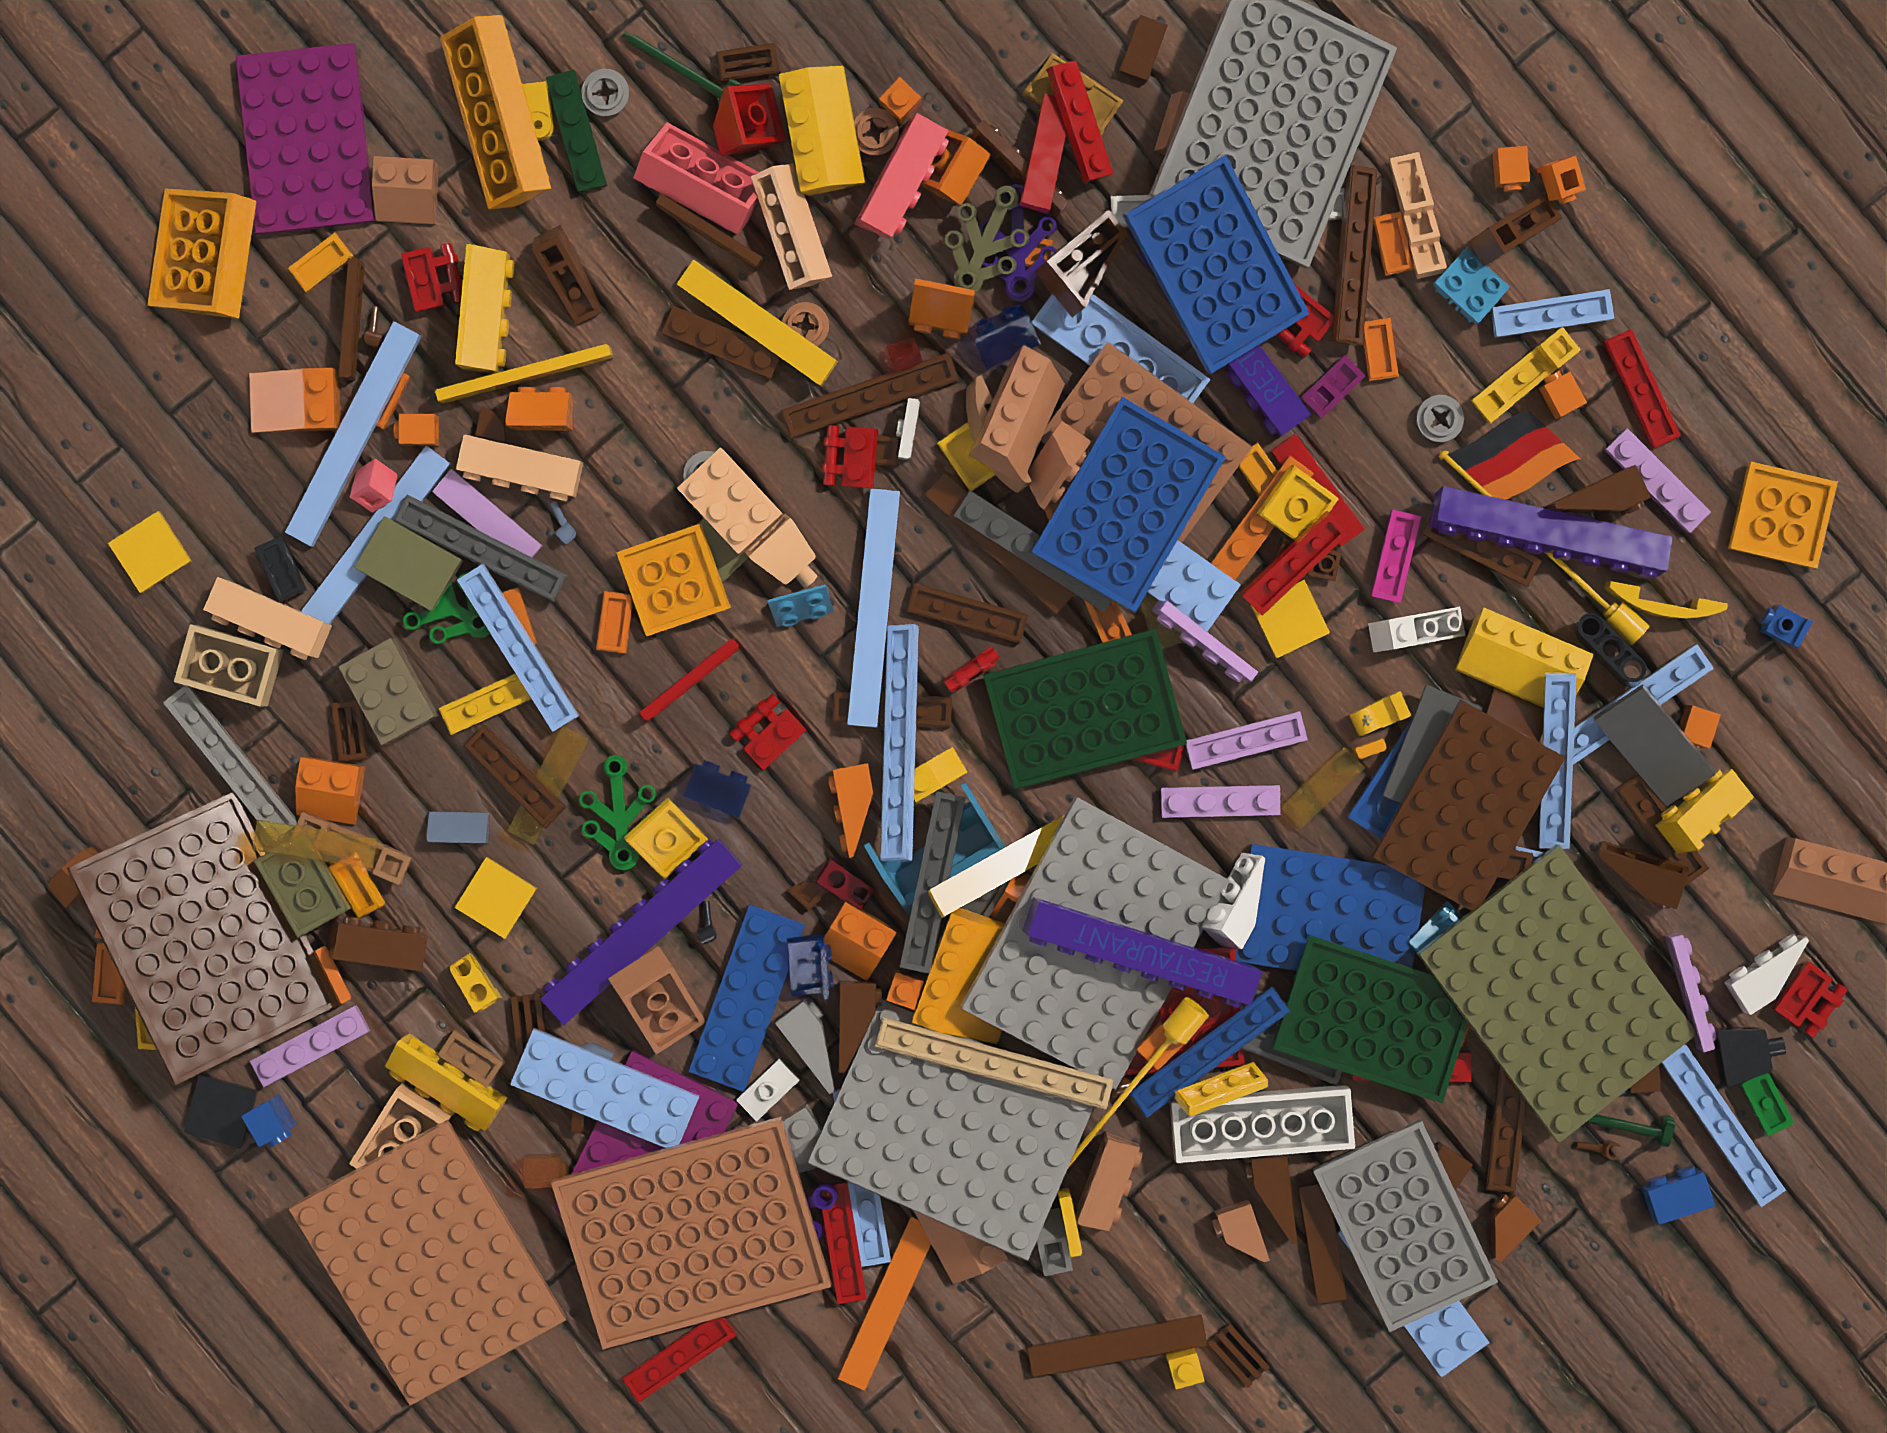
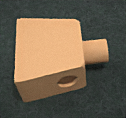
M786 513L744 551L751 560L785 585L796 578L806 588L817 578V575L808 566L816 556L794 521Z

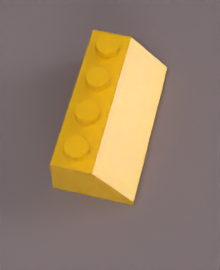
M844 66L808 67L779 74L800 192L812 196L866 184Z
M466 244L455 364L465 371L499 373L500 367L505 366L506 349H502L503 337L508 336L509 320L505 319L506 307L510 308L512 291L507 290L508 278H513L514 260H510V255L505 251Z
M1483 608L1473 619L1455 671L1544 708L1545 673H1576L1577 695L1585 680L1594 654Z
M410 1033L399 1039L385 1065L386 1068L391 1070L389 1074L402 1083L406 1080L416 1086L414 1091L422 1097L429 1099L431 1096L439 1101V1107L451 1115H454L456 1112L465 1118L464 1123L473 1130L479 1131L482 1129L486 1131L508 1097L490 1085L489 1087L482 1085L439 1057V1052Z

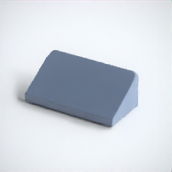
M429 812L426 842L488 843L489 813Z

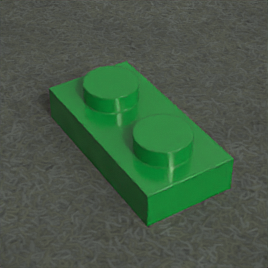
M1769 1073L1739 1083L1766 1136L1769 1137L1794 1124Z

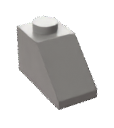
M1050 1209L1037 1239L1044 1276L1073 1271L1061 1209Z

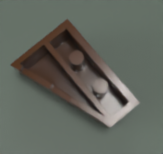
M1110 210L1106 211L1034 271L1072 318L1086 308L1094 289L1099 285L1107 266L1112 262L1128 233Z
M344 916V918L335 917L330 920L326 947L332 959L422 972L428 936L420 932L421 928L416 926L403 925V928L400 929L391 927V923L373 921L372 924L362 922L360 918Z

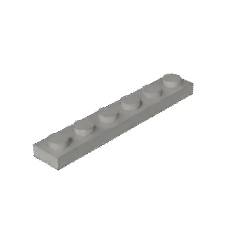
M184 685L163 702L274 842L280 840L296 827L298 823L297 818L192 687Z

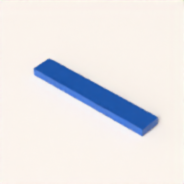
M1271 987L1256 998L1251 1006L1247 1005L1134 1089L1130 1093L1131 1097L1146 1118L1150 1117L1175 1098V1091L1193 1085L1291 1011L1275 989Z

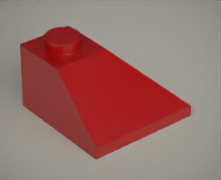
M771 84L728 86L724 88L713 124L720 155L742 154L786 141Z

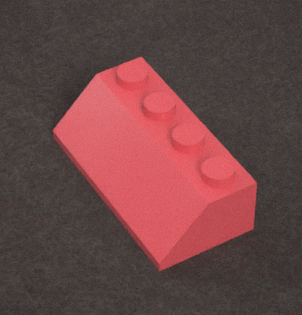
M918 113L908 120L854 222L855 225L887 239L891 238L893 234L899 235L907 221L903 218L907 208L913 209L921 195L917 191L922 181L927 183L935 169L931 165L935 155L941 156L949 142L945 138L948 133L947 129Z
M666 122L643 151L633 177L645 186L660 192L671 200L682 204L698 215L706 217L737 235L749 221L759 203L751 176L759 173L758 171L728 155H720L719 150L668 122Z

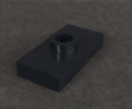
M279 536L254 548L278 602L285 601L307 591L283 536Z

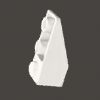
M1460 607L1368 623L1373 653L1465 636Z
M1241 853L1228 877L1230 882L1225 891L1224 889L1221 891L1222 896L1218 904L1209 910L1207 918L1201 926L1223 947L1242 950L1255 927L1265 858L1261 855Z
M1791 934L1779 942L1780 947L1774 951L1766 950L1754 958L1755 963L1747 968L1741 966L1729 974L1731 978L1724 983L1744 1013L1751 1015L1777 998L1809 941L1807 937Z

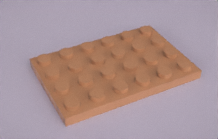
M1107 342L1047 425L1041 442L1046 444L1063 421L1092 441L1085 450L1089 454L1121 397H1124L1226 456L1178 538V541L1182 543L1252 449V446L1117 347Z

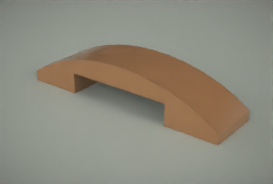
M982 375L977 376L966 388V413L974 441L987 415L986 410L993 401ZM990 467L994 474L1016 493L1021 492L1032 482L1028 472L1023 482L1019 483Z
M306 812L301 813L291 837L292 839L307 831L318 851L321 850L340 859H344L356 852L366 870L398 885H401L412 857L370 837Z

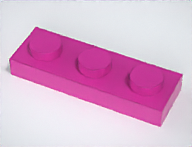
M1393 509L1390 511L1370 597L1401 603L1421 516Z

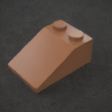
M659 946L608 978L656 1055L706 1023L678 974Z

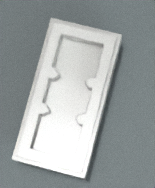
M908 398L905 420L899 419L896 436L901 437L898 459L909 461L911 458L920 406L918 399Z
M779 1058L736 1101L757 1122L800 1079Z

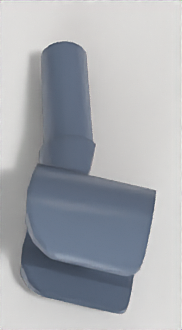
M556 501L550 504L561 525L555 531V534L562 542L568 544L575 538L576 531L564 518Z

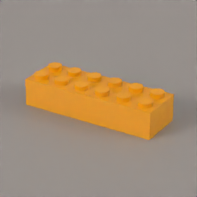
M503 15L473 17L442 35L440 40L488 210L516 207L550 190L549 176L545 168Z

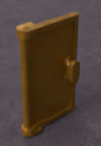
M1052 53L1033 82H1030L1027 88L1024 89L1022 96L1030 98L1039 105H1041V100L1045 93L1055 96L1046 69L1067 62ZM1080 71L1102 137L1105 128L1124 100Z

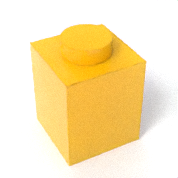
M1195 1348L1165 1353L1176 1389L1205 1382Z

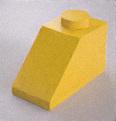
M953 747L915 768L914 800L916 803L967 773Z

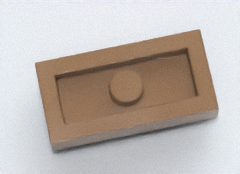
M456 1029L438 1054L439 1057L486 1087H489L505 1062Z

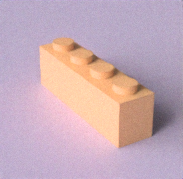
M795 165L772 166L751 176L789 290L810 287L831 278L832 274L804 193L800 192Z
M464 435L456 470L464 472L463 478L480 482L481 476L491 478L492 484L509 488L510 483L522 485L520 491L538 495L539 490L551 492L550 498L567 501L568 496L576 498L583 462Z
M217 577L203 609L213 614L212 620L228 626L229 622L239 625L237 631L251 637L258 633L265 637L264 643L279 649L283 644L292 648L290 654L307 660L308 656L319 658L332 627L328 623L220 577Z

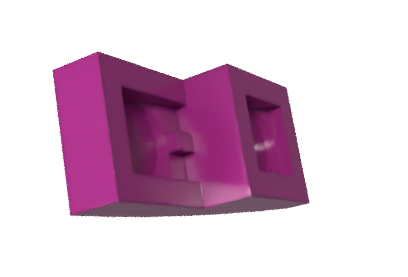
M1345 354L1301 398L1323 418L1366 375Z

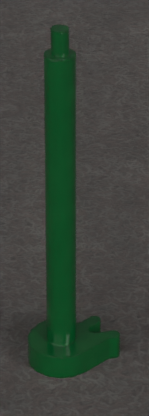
M626 31L623 33L622 37L629 40L631 45L718 97L719 106L723 88L637 35H631ZM730 79L726 87L741 86V83Z
M1598 1114L1587 1121V1123L1658 1138V1144L1664 1147L1670 1146L1676 1126L1675 1118L1663 1115L1661 1128Z

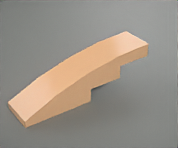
M1419 152L1390 158L1389 162L1399 210L1402 211L1416 277L1420 279L1442 274L1447 270V266L1439 242L1440 233L1433 212L1434 203Z

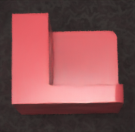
M374 459L356 471L350 498L373 513L392 501L398 475L383 463Z

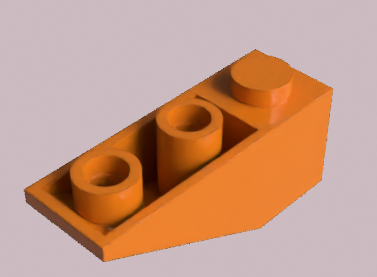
M869 763L833 769L834 776L828 777L831 794L837 793L839 805L834 806L837 823L843 822L845 834L839 835L842 852L848 851L849 858L855 855L874 793Z

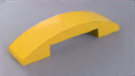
M1561 327L1473 398L1471 402L1490 424L1581 349L1566 330Z
M1613 581L1605 582L1604 589L1620 602L1624 601L1629 607L1637 611L1658 617L1675 619L1698 618L1717 614L1728 608L1727 603L1701 598L1692 599L1690 608L1638 599L1639 586Z

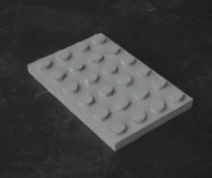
M1421 1119L1313 1168V1172L1389 1332L1498 1283Z

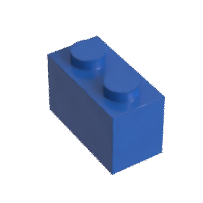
M280 1094L241 1116L259 1147L268 1143L271 1148L292 1135L290 1129L297 1125Z
M1688 1166L1677 1170V1175L1668 1178L1665 1175L1649 1179V1184L1641 1186L1652 1220L1660 1225L1715 1207L1703 1171L1698 1168L1694 1169L1693 1166Z

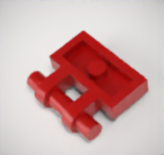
M452 243L440 245L442 256L435 258L431 247L401 253L416 313L446 306L443 294L452 293L454 304L461 303L463 280H460L457 268L459 259L458 255L454 254ZM445 267L449 282L440 284L437 268Z
M1295 284L1310 314L1294 323L1301 329L1297 336L1288 329L1282 330L1276 336L1288 345L1287 348L1292 353L1296 351L1303 358H1306L1312 349L1303 341L1307 336H1310L1318 343L1332 326L1334 315Z
M828 425L827 437H824L823 446L826 447L825 463L821 464V473H824L823 485L835 486V474L842 475V486L873 489L878 429L846 427V438H839V426ZM838 448H845L843 465H836Z
M991 646L943 679V682L951 692L955 689L959 691L972 682L971 678L979 672L983 674L995 666V661L1000 656Z
M773 693L765 701L763 699L756 704L757 708L745 719L742 717L736 723L738 726L729 733L737 742L744 735H747L752 740L743 749L762 770H765L807 731L788 709L779 716L773 711L781 702ZM766 716L772 723L758 734L753 727Z
M1805 961L1772 1009L1797 1027L1806 1018L1810 1023L1804 1032L1814 1038L1820 1029L1824 1030L1828 1024L1826 1020L1835 1007L1839 1008L1843 1003L1842 998L1848 989L1838 983L1832 992L1829 991L1827 987L1833 978L1811 962ZM1822 997L1825 1002L1818 1012L1814 1013L1812 1008L1819 998Z

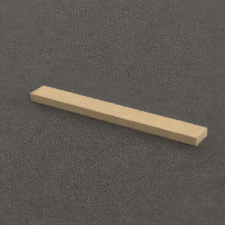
M884 1017L875 1044L876 1048L1103 1110L1107 1109L1114 1080Z

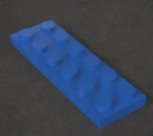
M749 904L689 1072L745 1092L805 927L804 923Z

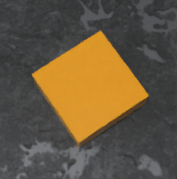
M1378 738L1353 747L1352 751L1355 758L1363 759L1385 751L1387 747L1384 739Z

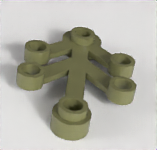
M1003 186L996 191L994 199L997 205L983 235L976 220V208L968 203L959 206L957 215L965 223L974 254L969 263L962 246L964 237L961 232L949 231L946 234L945 244L952 249L958 266V270L954 275V285L956 287L975 290L976 293L981 289L984 280L1001 274H1012L1015 272L1017 263L1014 258L1009 256L1002 257L998 264L981 269L986 257L1015 246L1024 247L1029 242V234L1023 229H1016L1010 236L994 241L1007 211L1016 208L1020 202L1019 192L1014 187ZM1005 192L1011 195V200L1007 204H1004L1001 200V196ZM965 207H970L972 210L969 218H965L962 215V210ZM1019 232L1025 236L1022 244H1018L1015 241V236ZM953 234L959 237L957 245L950 243L949 239ZM1005 260H1010L1012 263V268L1009 271H1005L1002 267ZM966 274H970L973 277L971 285H966L963 281Z

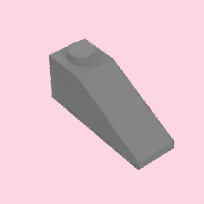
M804 999L780 1017L775 1024L827 1092L831 1094L835 1090V1083L824 1026L820 1019L823 1014L813 1001L808 1004Z

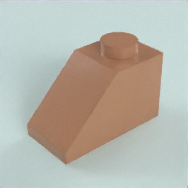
M1248 1199L1215 1210L1217 1219L1212 1220L1217 1237L1223 1236L1226 1244L1260 1261H1270Z

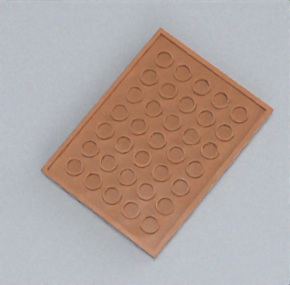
M782 1116L556 1178L551 1182L602 1349L831 1287L832 1283Z
M448 1119L289 1207L290 1213L410 1406L566 1321L565 1313Z

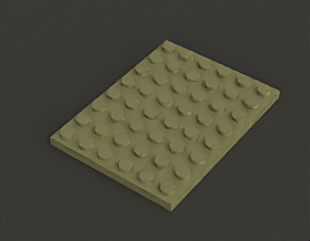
M1560 845L1553 846L1530 866L1485 899L1483 903L1467 913L1417 952L1422 962L1558 1143L1697 1035L1696 1030Z

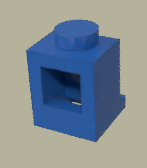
M1774 605L1773 608L1769 607L1765 611L1761 619L1763 626L1760 632L1789 648H1799L1813 621L1781 605ZM1785 619L1790 622L1787 631L1782 628V622Z

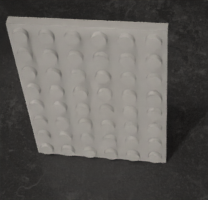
M1227 0L1149 196L1157 195L1217 158L1226 155L1279 256L1301 267L1309 268L1397 47L1301 0Z
M1075 796L960 1007L1079 1071L1114 1080L1112 1088L1116 1090L1137 1052L1136 1047L1143 1041L1172 986L1168 985L1169 980L1161 977L1158 978L1157 982L1141 977L1142 971L1132 968L1130 973L1113 968L1114 963L1103 960L1102 964L1085 959L1086 954L1075 951L1074 955L1060 952L1057 950L1058 945L1047 942L1046 947L1030 942V936H1027L1022 930L1033 897L1194 947L1203 931L1201 926L1207 918L1209 910L1218 904L1222 896L1221 891L1223 889L1225 891L1230 880Z
M882 1000V1006H878L876 1009V1014L867 1029L808 1164L1028 1261L1094 1107L876 1048L875 1044L883 1017L925 1028L912 1023L914 1013ZM954 1036V1037L962 1038V1039H965V1040L973 1041V1042H976V1043H980V1042L975 1041V1040H973V1039H971V1038H964V1037Z

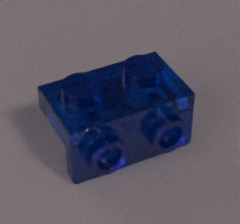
M1022 305L1009 306L1003 309L1000 314L992 318L981 319L968 329L986 369L1011 359L1023 345L1030 349L1041 345L1030 317Z
M704 760L702 764L695 763L694 771L684 797L739 818L752 787V784L747 782L748 776L735 771H731L730 775L719 771V765Z
M822 934L786 938L791 996L821 993L823 1000H828L829 989L834 988L832 971L827 970V963L832 962L830 944L825 945Z

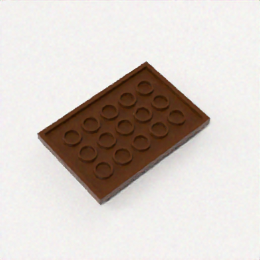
M1459 700L1371 856L1472 911L1484 902L1566 757L1470 704Z

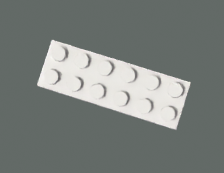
M1347 1085L1254 1092L1191 1117L1187 1115L1175 1099L1169 1102L1173 1154L1176 1163L1355 1149L1351 1089Z

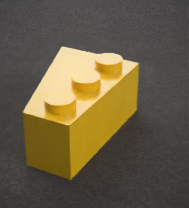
M1733 769L1715 770L1716 775L1708 779L1705 785L1700 789L1696 787L1683 796L1685 800L1678 807L1673 805L1661 814L1663 819L1655 826L1676 853L1700 850L1704 846L1701 841L1709 833L1715 835L1721 829L1719 827L1720 824L1728 818L1732 819L1754 798Z

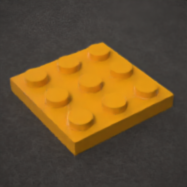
M1748 462L1728 549L1817 569L1838 482L1760 463Z
M701 523L616 552L646 637L731 608Z

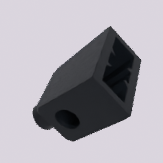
M1714 1027L1717 1040L1713 1041L1720 1083L1727 1087L1773 1071L1771 1057L1786 1054L1783 1038L1767 1039L1765 1029L1760 1027Z

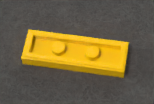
M515 673L439 708V711L450 735H454L525 703L532 698Z
M1251 1062L1175 1091V1100L1187 1115L1191 1117L1267 1088L1268 1079L1256 1064Z

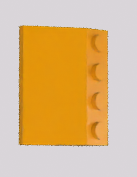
M165 188L147 306L211 316L239 318L256 200L234 193Z
M958 908L950 913L932 962L930 974L926 978L914 1011L912 1023L944 1034L994 1044L998 1043L1002 1030L963 1010L960 1005L1005 923L962 908Z

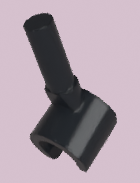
M702 901L705 927L697 929V933L701 943L707 944L714 941L717 934L711 920L710 901Z

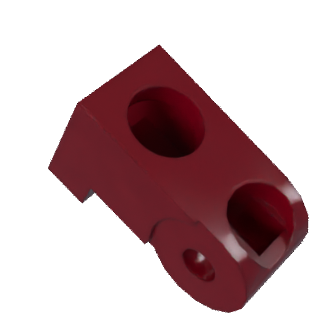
M831 857L816 877L818 884L860 909L864 908L875 891L872 886L841 866Z

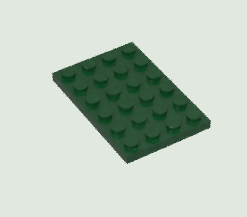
M1156 628L983 675L1014 789L1187 744Z
M1307 935L1286 1001V1006L1291 1012L1280 1020L1272 1049L1443 1103L1468 1022L1434 976Z

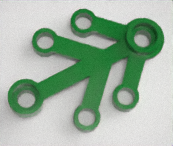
M452 581L434 612L430 610L421 613L409 612L403 618L404 626L410 630H417L423 624L452 615L463 620V622L447 628L442 626L433 627L429 636L431 641L436 644H443L449 638L465 633H470L478 638L486 637L490 634L485 624L479 629L475 627L474 621L480 616L467 595L466 599L469 610L458 604ZM457 581L458 587H459L461 590H463L462 587L460 586V584H459L458 581ZM412 615H415L418 619V623L414 627L408 624V618ZM438 629L444 632V638L440 641L434 637V633Z
M612 755L605 760L603 769L611 780L614 812L598 799L597 794L591 790L581 793L579 802L582 807L592 809L615 828L616 841L603 832L600 824L595 820L586 821L582 826V832L586 837L594 838L610 851L609 859L615 868L629 870L637 864L639 854L624 837L628 834V826L647 803L652 802L656 798L657 791L652 785L642 786L638 791V797L626 810L623 776L628 771V763L624 757ZM613 761H617L620 764V770L617 773L610 770V764ZM645 788H650L653 791L651 799H645L642 796V791ZM591 794L594 802L591 805L585 804L583 801L584 795ZM589 823H593L597 827V831L593 835L586 831ZM621 850H626L629 853L627 861L619 859L618 854Z

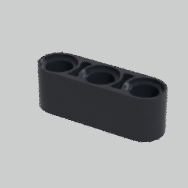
M1594 613L1583 615L1578 621L1575 630L1579 642L1590 653L1594 654L1593 656L1620 684L1629 688L1638 686L1644 679L1647 671L1643 659L1599 615ZM1592 623L1597 627L1598 633L1587 635L1582 630V625ZM1612 644L1617 647L1619 654L1614 657L1607 656L1603 651V646ZM1630 665L1635 666L1639 670V677H1627L1624 673V668Z

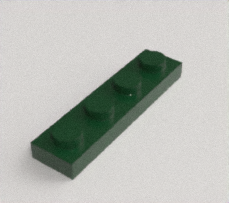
M575 70L546 77L578 193L608 186Z

